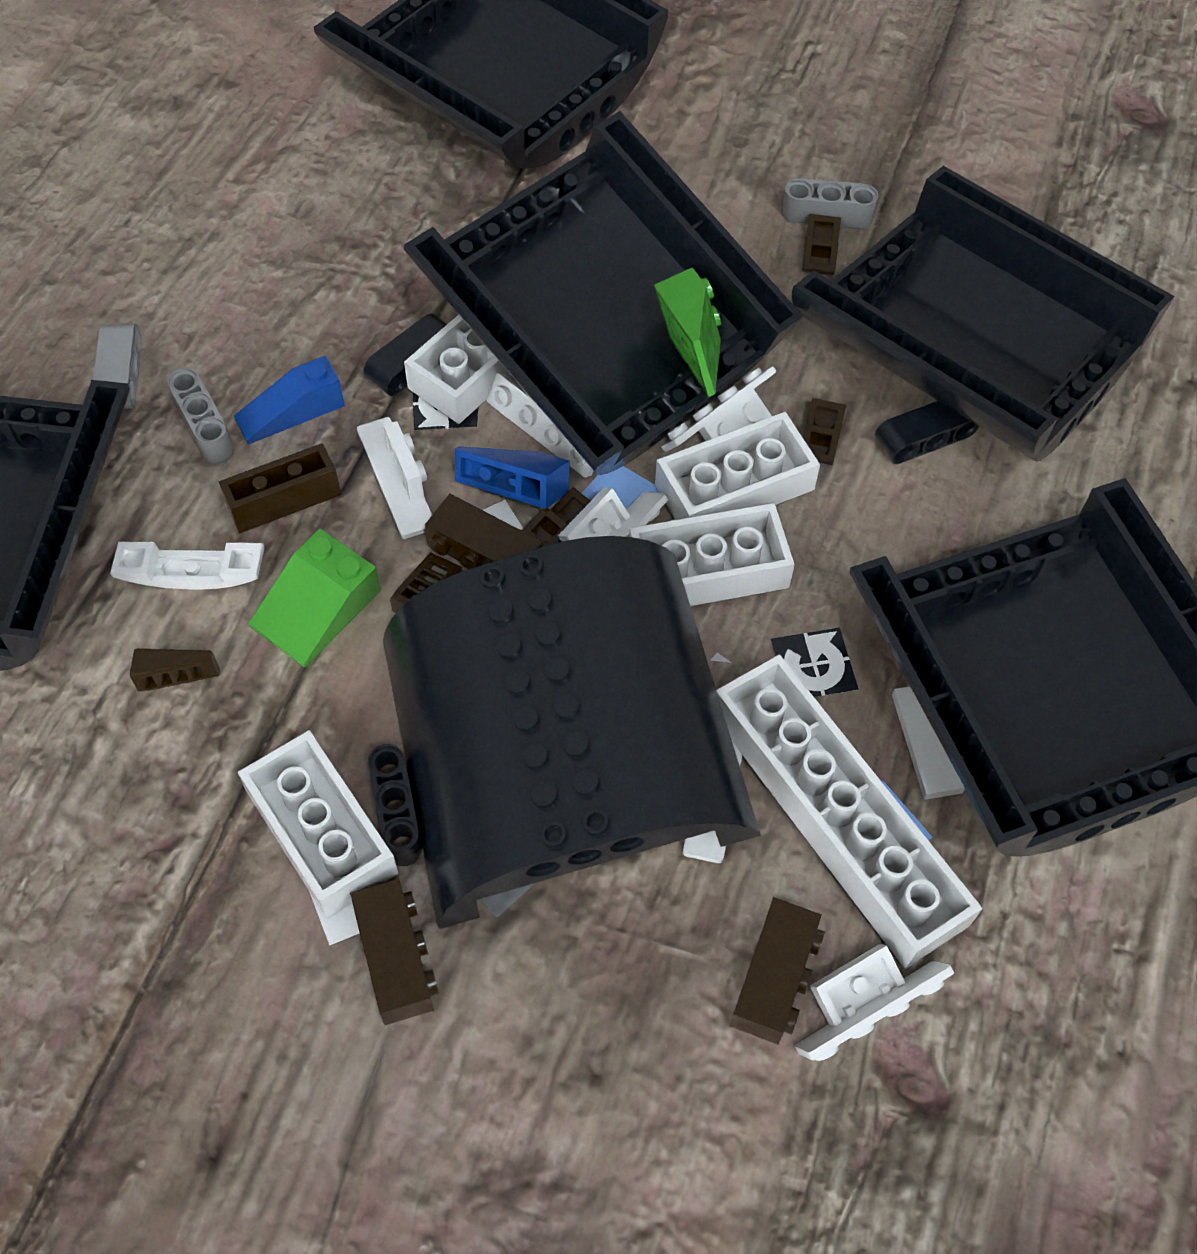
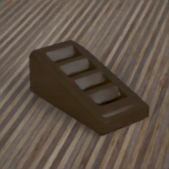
M430 552L390 598L392 611L396 613L413 595L415 596L422 590L418 589L419 586L428 588L435 584L426 580V576L441 581L462 572V566ZM432 567L441 568L447 571V574H440L432 570Z
M134 649L130 678L137 691H150L219 676L220 668L211 650Z

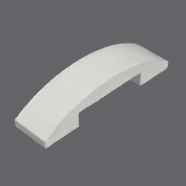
M118 542L110 574L112 577L161 588L204 590L232 587L258 579L264 545L263 543H226L224 551L159 550L154 542Z

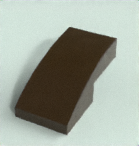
M809 214L802 271L812 272L815 270L818 273L835 274L841 224L840 217Z
M812 398L803 439L818 462L833 465L846 405Z
M572 487L551 510L543 508L522 531L543 541V547L562 542L558 535L587 506L590 500L576 488Z

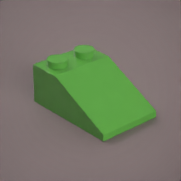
M692 267L655 284L654 287L671 341L708 397H710L716 391L721 344L717 327L722 323L714 305L711 306L710 299L714 298V293L707 278L701 279Z
M319 528L293 554L248 623L249 627L306 668L381 591L377 569L370 562Z

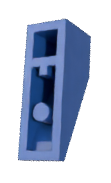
M326 356L291 369L234 415L235 421L247 444L249 445L344 407L340 380Z
M464 446L455 448L456 482L544 509L557 502L569 491L570 460L538 451Z

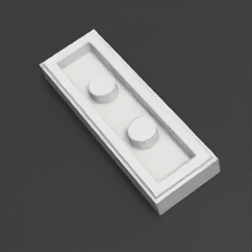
M911 687L894 689L892 697L924 800L962 794L965 788Z

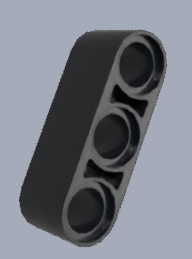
M433 313L427 314L375 352L364 366V375L390 396L399 394L408 387L404 361L444 328L447 323Z
M936 401L886 420L876 429L875 437L892 463L901 464L969 438L979 429V426L941 402Z
M382 744L371 751L368 757L381 838L393 854L396 865L409 866L414 864L422 853V843L409 775L402 750L392 744ZM386 765L397 766L392 772H380V769ZM394 800L404 802L398 809L386 808ZM400 837L412 839L408 845L403 847L392 845Z

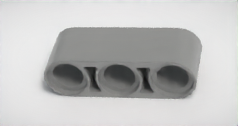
M801 178L792 179L785 186L781 213L786 220L793 223L807 224L809 214L840 217V227L865 228L873 221L879 195L878 191L868 184Z
M136 323L101 325L98 334L93 380L128 383L130 391L124 409H134L141 356L139 327Z
M183 367L176 369L168 376V387L175 406L196 446L206 461L210 463L226 461L233 453V446L222 416L198 373L191 368Z

